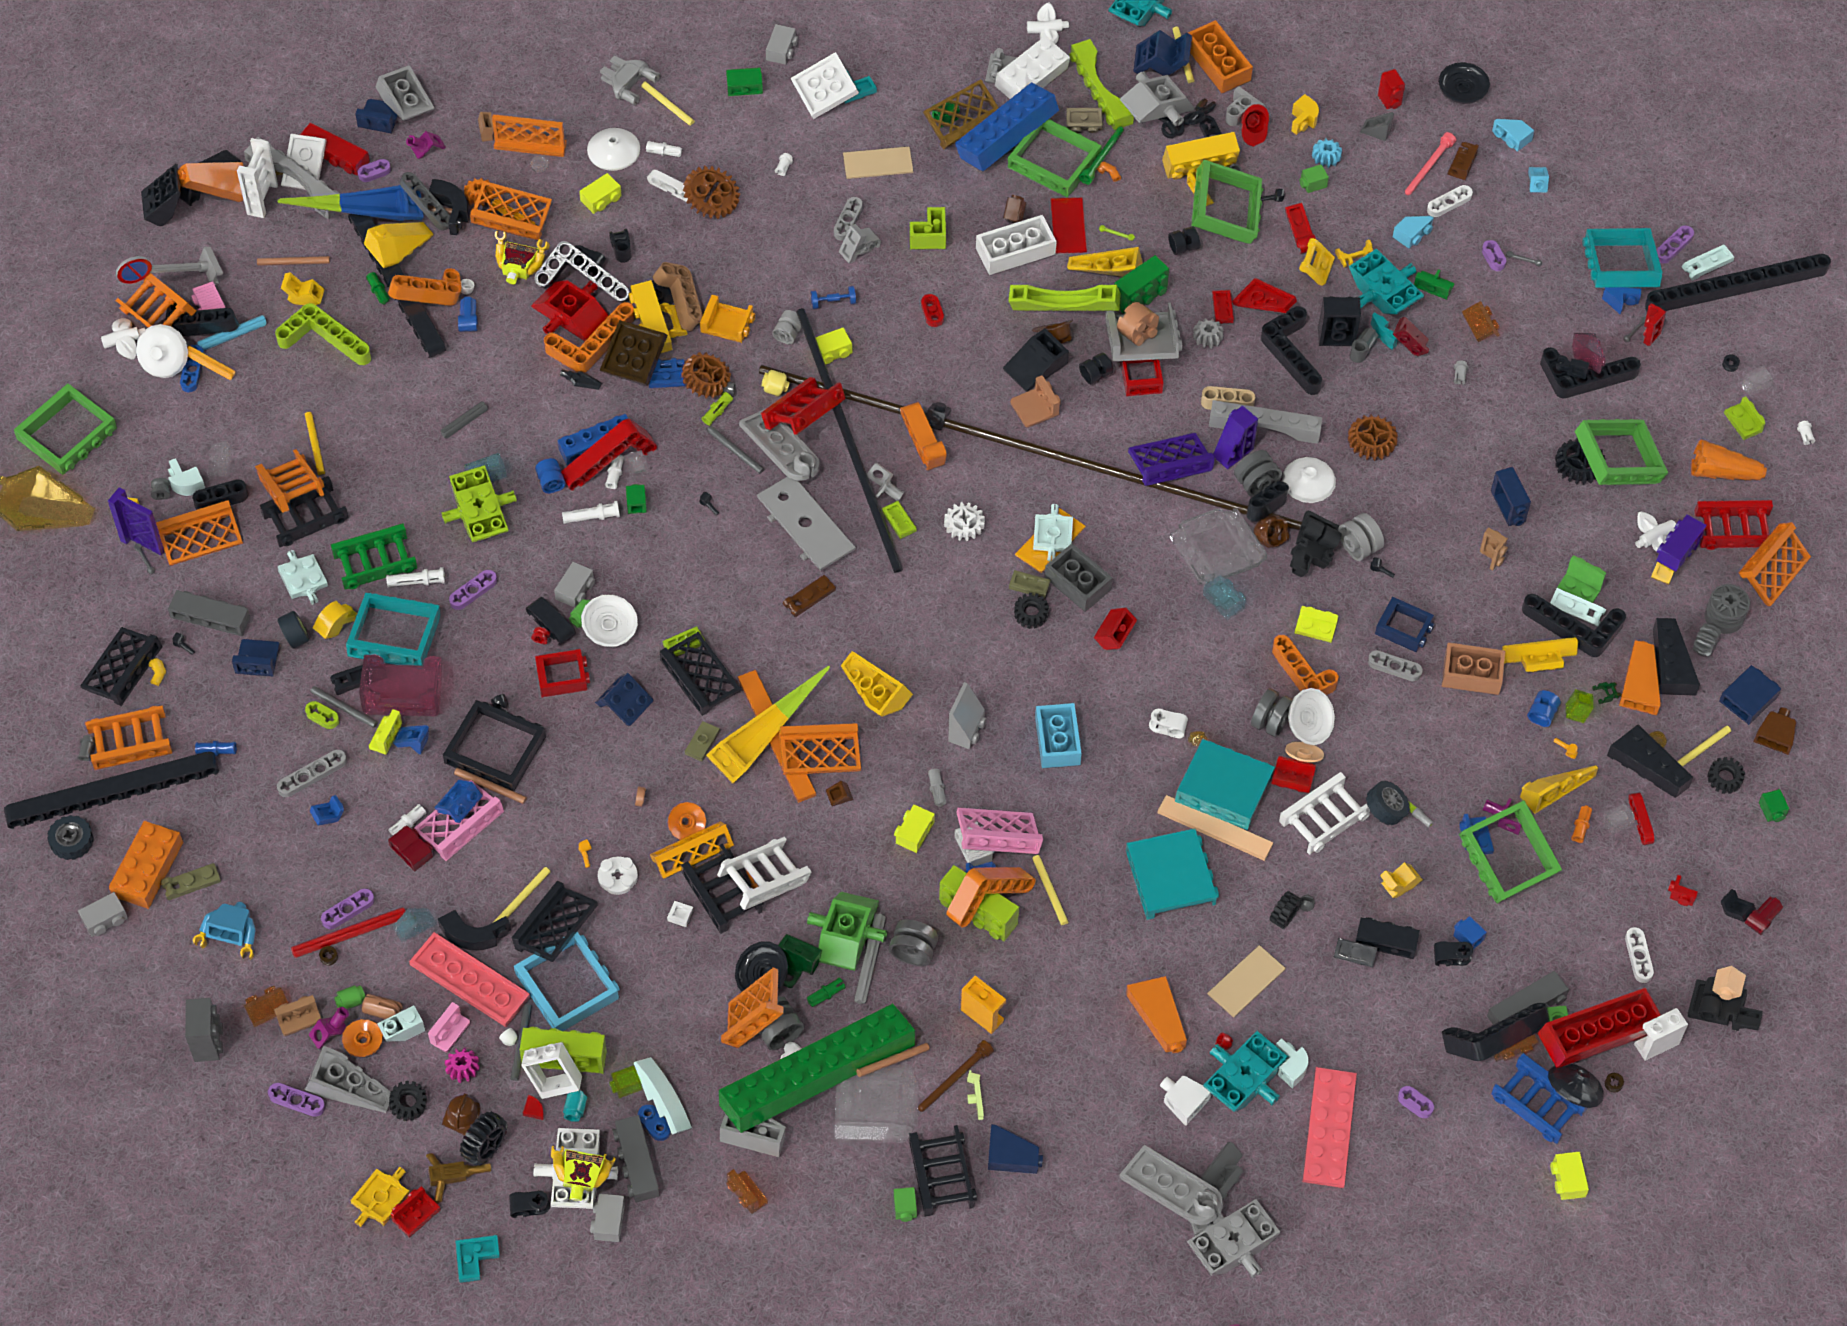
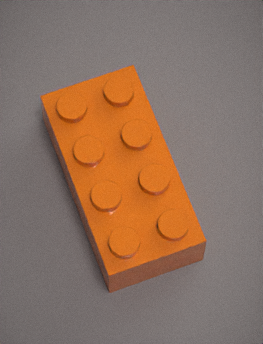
M1216 20L1188 32L1192 35L1190 54L1221 93L1251 81L1253 66Z
M143 821L109 885L110 892H115L120 900L149 909L162 885L161 881L166 877L183 845L180 832Z

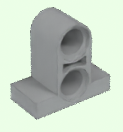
M1238 86L1234 90V102L1227 107L1225 121L1230 126H1238L1241 124V117L1248 107L1253 104H1260L1264 107L1265 105Z
M853 224L849 227L839 253L850 264L856 260L857 255L871 252L875 247L878 248L881 240L870 228L860 229L856 224Z

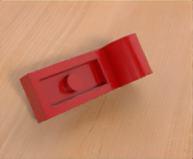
M1299 203L1285 207V213L1297 248H1300V254L1307 253L1309 240L1312 238L1316 239V237L1312 234L1303 204Z

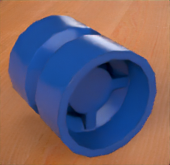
M545 459L536 465L535 470L543 492L550 494L560 491L565 487L566 483L556 459Z
M1542 690L1537 693L1534 704H1532L1527 716L1531 722L1542 727H1548L1561 701L1554 693Z

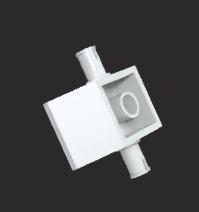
M558 1128L556 1151H560L561 1146H564V1151L568 1149L599 1155L600 1130ZM534 1163V1177L544 1176L552 1177L553 1179L551 1207L593 1209L596 1199V1188H593L592 1191L584 1190L582 1201L571 1200V1188L563 1186V1182L557 1177L553 1164ZM618 1166L611 1168L607 1179H618Z

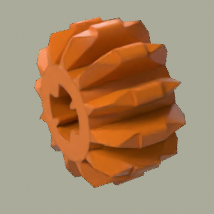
M474 177L473 181H468L467 185H465L464 195L469 205H475L484 181L482 177L479 180ZM486 187L484 193L488 197L494 194V190Z

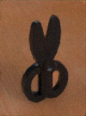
M1202 99L1196 105V111L1190 112L1183 117V123L1185 125H1195L1205 119V115L1215 108L1216 102L1213 101L1206 106L1208 100Z
M1168 117L1159 118L1163 122L1161 131L1165 137L1174 138L1184 133L1183 123L1179 125L1180 130L1178 131ZM1168 127V129L1170 130V132H1171L1172 134H1169V133L1165 130V128Z

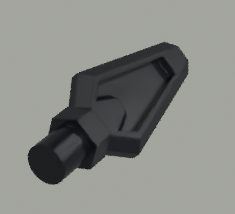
M562 369L560 372V376L571 381L576 387L599 390L602 385L600 381L582 370L574 372Z

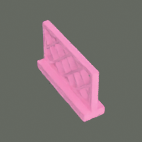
M474 783L482 794L480 800H488L489 802L484 806H478L477 802L475 807L469 811L474 812L473 816L468 819L463 818L460 823L450 820V815H447L446 820L436 821V817L441 813L435 810L415 827L420 838L427 841L433 849L440 853V856L445 861L504 812L501 801L496 796L493 798L476 783ZM460 824V827L455 831H449L450 825ZM446 825L445 832H435L436 826ZM425 826H432V833H423L420 830ZM435 837H445L439 845L435 843Z
M957 808L956 813L963 836L961 843L963 849L1028 854L1039 853L1043 837L1042 834H1038L1033 813ZM963 815H969V816L972 817L973 819H972V820H969V819H967L966 817H964ZM983 817H989L992 820L989 822ZM1001 818H1007L1010 822L1007 823ZM1020 819L1028 820L1029 823L1025 824ZM978 821L984 826L981 828L975 822ZM994 823H998L999 825L1002 826V828L999 829L998 827H996V826L993 825V824H994ZM1016 824L1022 829L1018 830L1012 825Z

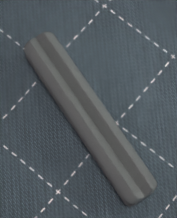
M483 401L479 402L440 430L441 435L445 439L449 438L488 410L487 405Z

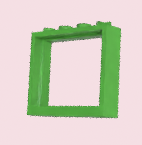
M1048 119L1021 140L1008 157V168L1068 198L1081 182L1079 179L1081 172L1089 168L1101 152V145ZM1041 130L1089 153L1068 181L1020 157Z
M1203 160L1196 172L1191 226L1251 244L1254 239H1257L1258 232L1260 231L1258 224L1261 219L1259 211L1262 206V200H1260L1263 192L1262 178ZM1209 178L1250 191L1246 228L1205 215Z
M66 384L14 429V433L18 441L64 475L70 469L73 470L75 464L80 460L86 459L89 452L94 448H98L105 438L112 436V432L117 429L113 417L70 384ZM74 399L103 421V423L59 459L33 439L31 435Z
M1588 419L1583 420L1574 431L1599 485L1657 484L1668 474L1644 420ZM1632 435L1646 467L1608 468L1594 436Z
M1524 800L1459 833L1463 842L1461 843L1462 846L1469 852L1471 863L1476 865L1481 881L1486 884L1489 889V896L1492 895L1496 903L1562 871ZM1515 813L1546 872L1504 892L1473 833Z

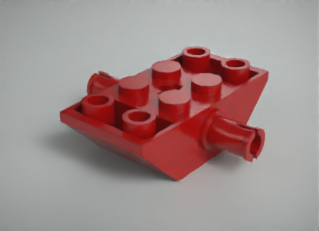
M568 280L554 282L531 305L533 309L550 319L542 328L545 334L554 333L561 326L581 340L586 341L609 316L596 298L591 296L598 289V286L591 280L582 289Z

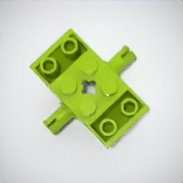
M485 465L449 476L457 508L441 512L445 524L461 518L472 543L508 532L501 506L517 502L513 490L500 495L495 494Z

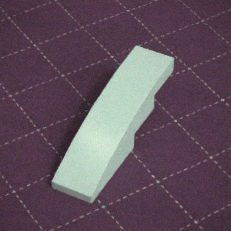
M650 1057L634 1062L647 1100L654 1101L660 1118L666 1117L672 1135L691 1129V1124L677 1094L654 1060Z

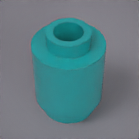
M583 1091L567 1093L563 1109L566 1120L578 1122L583 1117L587 1102V1096Z

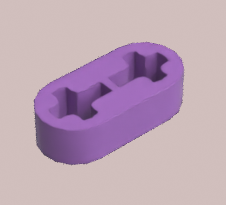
M380 159L363 165L358 169V177L362 182H370L386 176L391 171L390 163L385 159Z
M1492 240L1485 241L1482 253L1490 268L1495 271L1503 270L1506 258L1499 245Z
M1410 1086L1400 1089L1398 1100L1404 1107L1420 1118H1429L1432 1115L1434 1105L1431 1100ZM1410 1093L1411 1099H1404V1094ZM1425 1105L1428 1106V1109H1427V1110H1424V1111H1421V1110H1420V1109H1421V1106H1425Z

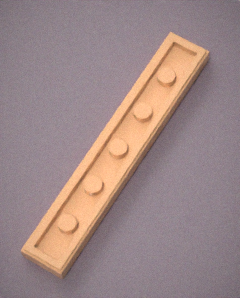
M1168 795L1165 796L1158 809V814L1196 829V831L1265 861L1273 846V842L1179 804Z

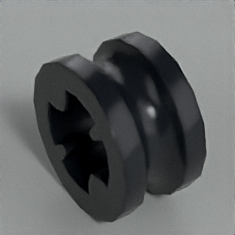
M1729 354L1724 357L1722 366L1726 371L1734 372L1738 369L1740 360L1736 355Z

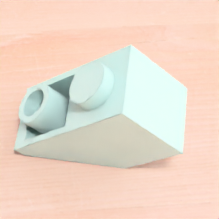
M415 1006L377 1023L386 1041H406L425 1031L423 1021Z

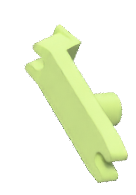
M970 1070L967 1082L974 1084L975 1094L967 1095L968 1104L976 1103L978 1120H983L980 1075L971 1073Z

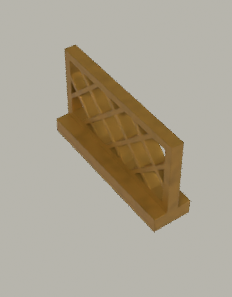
M980 79L926 109L923 113L941 141L940 146L946 149L995 112L998 106ZM979 85L982 90V96L973 94L974 87ZM960 95L969 96L967 104L958 102ZM972 98L980 100L979 108L970 105ZM983 101L990 103L993 109L989 111L982 109ZM946 103L955 104L953 112L944 110ZM957 106L966 108L965 116L956 113ZM969 109L978 111L977 118L968 117ZM933 110L941 112L939 120L933 119L930 112ZM943 113L952 116L951 124L942 121ZM955 117L964 119L963 126L953 125ZM941 125L950 127L949 133L945 136L940 131Z

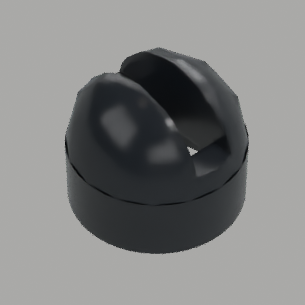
M505 694L497 695L491 699L493 707L497 709L506 708L508 705Z

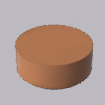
M638 786L635 806H643L645 787Z

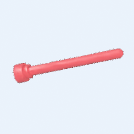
M1449 132L1444 133L1441 137L1440 146L1406 188V195L1412 194L1445 149L1454 145L1456 137Z

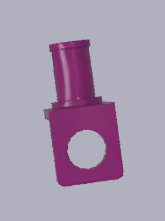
M425 131L420 138L409 135L410 138L407 137L406 144L411 147L418 159H421L432 146L441 149L446 148L438 135Z
M1509 798L1504 806L1487 799L1482 811L1495 815L1509 808L1512 799ZM1506 817L1499 820L1498 827L1519 835L1522 826L1520 823ZM1506 824H1511V825H1513L1516 829H1512V828L1508 827Z
M338 1007L333 1017L319 1019L312 1028L309 1036L318 1049L324 1046L330 1036L343 1034L347 1027L344 1021L349 1016V1011L346 1008ZM317 1030H320L322 1033L321 1041L317 1039Z

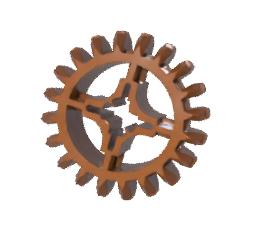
M699 352L697 355L693 354L688 358L682 367L681 373L683 384H687L686 389H692V394L696 392L698 397L704 395L705 398L709 396L714 398L716 395L720 396L723 393V387L728 385L727 383L730 382L731 377L729 367H726V362H721L720 357L715 358L714 353L710 356L707 352L704 355Z
M1370 414L1369 417L1363 415L1362 419L1357 418L1356 422L1351 424V428L1348 431L1349 446L1354 448V454L1359 452L1360 458L1365 455L1366 460L1372 457L1375 461L1377 456L1382 460L1384 456L1388 457L1390 452L1393 453L1397 446L1398 434L1396 427L1392 426V421L1386 422V417L1381 419L1379 414L1376 417Z

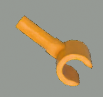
M1558 738L1554 739L1555 743L1567 750L1566 756L1573 759L1576 758L1578 754L1576 744L1568 745Z
M585 839L579 842L578 849L583 856L585 868H588L590 863L587 851L591 850V846L588 840Z

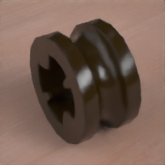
M325 946L319 952L320 961L326 966L333 965L338 960L337 951L332 946ZM325 954H331L332 958L328 959V957H326Z
M1619 1073L1608 1074L1604 1083L1606 1089L1613 1093L1619 1092L1624 1085V1078ZM1611 1079H1613V1081L1616 1079L1618 1081V1086H1616V1084L1612 1086L1610 1084Z

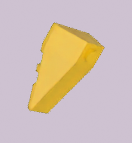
M424 222L381 224L367 230L364 245L381 266L387 268L399 264L406 255L413 253L416 247H420L433 236V233Z
M1139 247L1072 256L1069 257L1067 268L1068 270L1123 277L1141 265L1143 261Z
M853 651L841 664L843 671L855 686L856 691L862 697L866 706L881 717L902 710L913 695L902 683Z
M1596 765L1540 778L1532 783L1528 782L1522 787L1520 798L1536 814L1594 778L1598 767Z

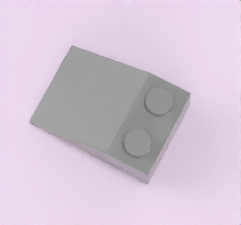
M410 65L379 76L375 86L383 101L403 121L434 110V106Z
M965 682L949 713L948 742L970 749L972 744L977 743L979 738L978 731L980 728H984L987 718L984 717L985 709L968 683Z

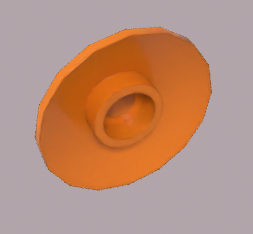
M684 802L676 805L671 810L667 823L672 835L681 840L705 829L706 817L701 807L695 803ZM683 818L688 819V823L686 825L682 823Z
M363 1019L348 1025L342 1035L344 1049L356 1057L372 1055L380 1048L383 1040V1034L378 1025L373 1021ZM361 1039H367L365 1043H360Z

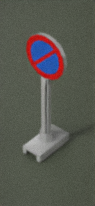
M204 247L198 263L151 265L146 257H131L124 260L118 266L116 276L120 282L132 284L145 279L150 273L199 271L205 272L209 281H213L217 285L219 284L217 276L222 275L223 272L211 247Z

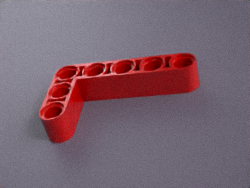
M625 419L564 468L561 473L565 483L573 491L575 490L574 488L583 486L630 446L643 455H648V452H654L657 449V445L647 430L633 420Z

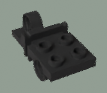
M1310 510L1305 512L1295 543L1297 545L1292 548L1290 553L1293 555L1290 563L1293 574L1299 577L1306 575L1311 563L1322 569L1329 565L1333 560L1331 558L1334 555L1333 549L1337 547L1342 533L1338 531L1339 525Z
M1709 977L1706 981L1696 979L1688 1010L1689 1018L1727 1026L1729 1021H1731L1732 1030L1739 1031L1741 1028L1759 1030L1763 1011L1744 1007L1747 997V989H1744V986L1740 997L1725 1000L1712 991L1715 977Z

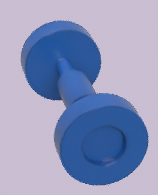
M848 286V294L842 295L836 293L818 298L816 291L810 292L813 309L819 308L818 301H838L840 298L849 297L850 304H856L854 286Z

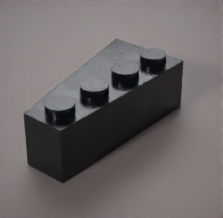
M1656 618L1653 627V639L1659 694L1696 696L1700 683L1676 618Z
M1639 724L1610 745L1607 754L1609 758L1615 759L1622 766L1638 773L1640 777L1651 781L1655 786L1674 798L1690 787L1693 776Z

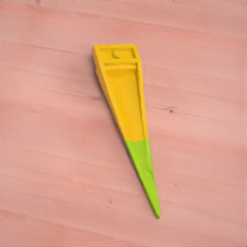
M830 666L821 670L720 741L706 754L707 758L733 784L748 770L780 730V727L786 723L830 669Z

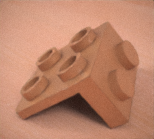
M1039 376L1036 378L1035 389L1012 398L1010 403L1024 426L1031 427L1059 415L1061 401L1059 396L1053 393L1050 382L1046 381L1043 376Z

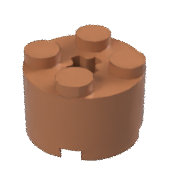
M1139 302L1129 305L1124 310L1126 312L1124 317L1120 316L1118 320V331L1137 346L1142 345L1144 340L1152 339L1157 335L1158 330L1156 328L1159 316Z

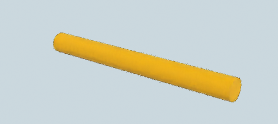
M306 412L305 419L317 473L322 475L325 474L313 416L311 412Z

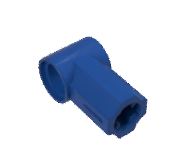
M464 297L460 300V315H458L459 332L478 331L476 299Z

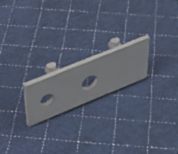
M787 476L757 494V498L771 513L767 516L770 522L777 520L804 551L800 554L803 561L810 558L820 571L855 550V546L798 480H793ZM780 494H787L789 498L782 501L778 496ZM802 518H809L812 524L809 527H801L798 522Z

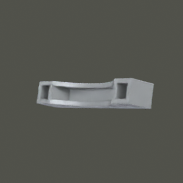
M269 143L275 171L284 173L297 180L306 189L310 197L340 194L336 190L332 191L324 181L317 180L310 171L303 170L295 160L288 159L281 150H276ZM251 144L244 151L245 160L249 163L253 156ZM314 208L315 211L327 219H330L337 212Z
M1213 400L1209 427L1224 429L1229 414L1242 405ZM1243 405L1258 418L1257 427L1285 433L1297 441L1318 444L1323 417Z

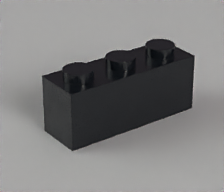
M1361 917L1355 942L1376 947L1378 952L1414 959L1420 930L1411 926L1403 927L1392 922H1381L1370 917Z

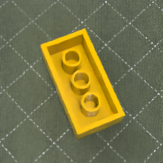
M1235 132L1168 145L1165 148L1162 161L1167 178L1176 180L1187 175L1189 171L1196 175L1197 168L1203 160L1230 167L1232 164H1236L1240 149Z

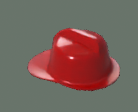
M1251 105L1241 117L1242 138L1247 145L1252 147L1263 143L1267 136L1269 113L1263 105Z

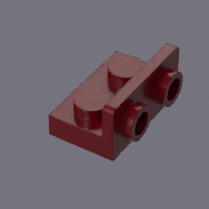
M1405 316L1400 318L1393 335L1413 355L1418 357L1427 354L1429 348L1426 344L1429 339Z

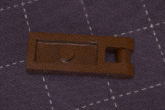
M823 575L793 596L787 597L782 604L791 610V614L794 617H797L833 593L836 587Z

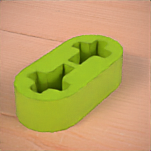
M316 701L309 702L306 705L305 712L310 720L326 729H333L338 726V715L332 709ZM317 708L320 714L317 712L311 713V709L315 710ZM325 717H327V718H329V719H330L331 717H333V720H334V721H329V722H327V720H326Z

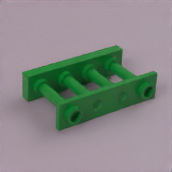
M403 523L330 544L334 560L341 559L346 574L345 577H342L344 590L356 589L359 585L386 578L387 575L411 573L414 569H417L415 556L408 558L403 540L407 539ZM394 542L396 543L401 560L390 563L385 545ZM377 548L383 566L372 569L366 551ZM358 553L365 571L354 574L348 556Z

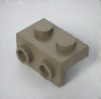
M1066 108V127L1075 133H1079L1081 130H1088L1090 133L1099 132V130H1102V108Z

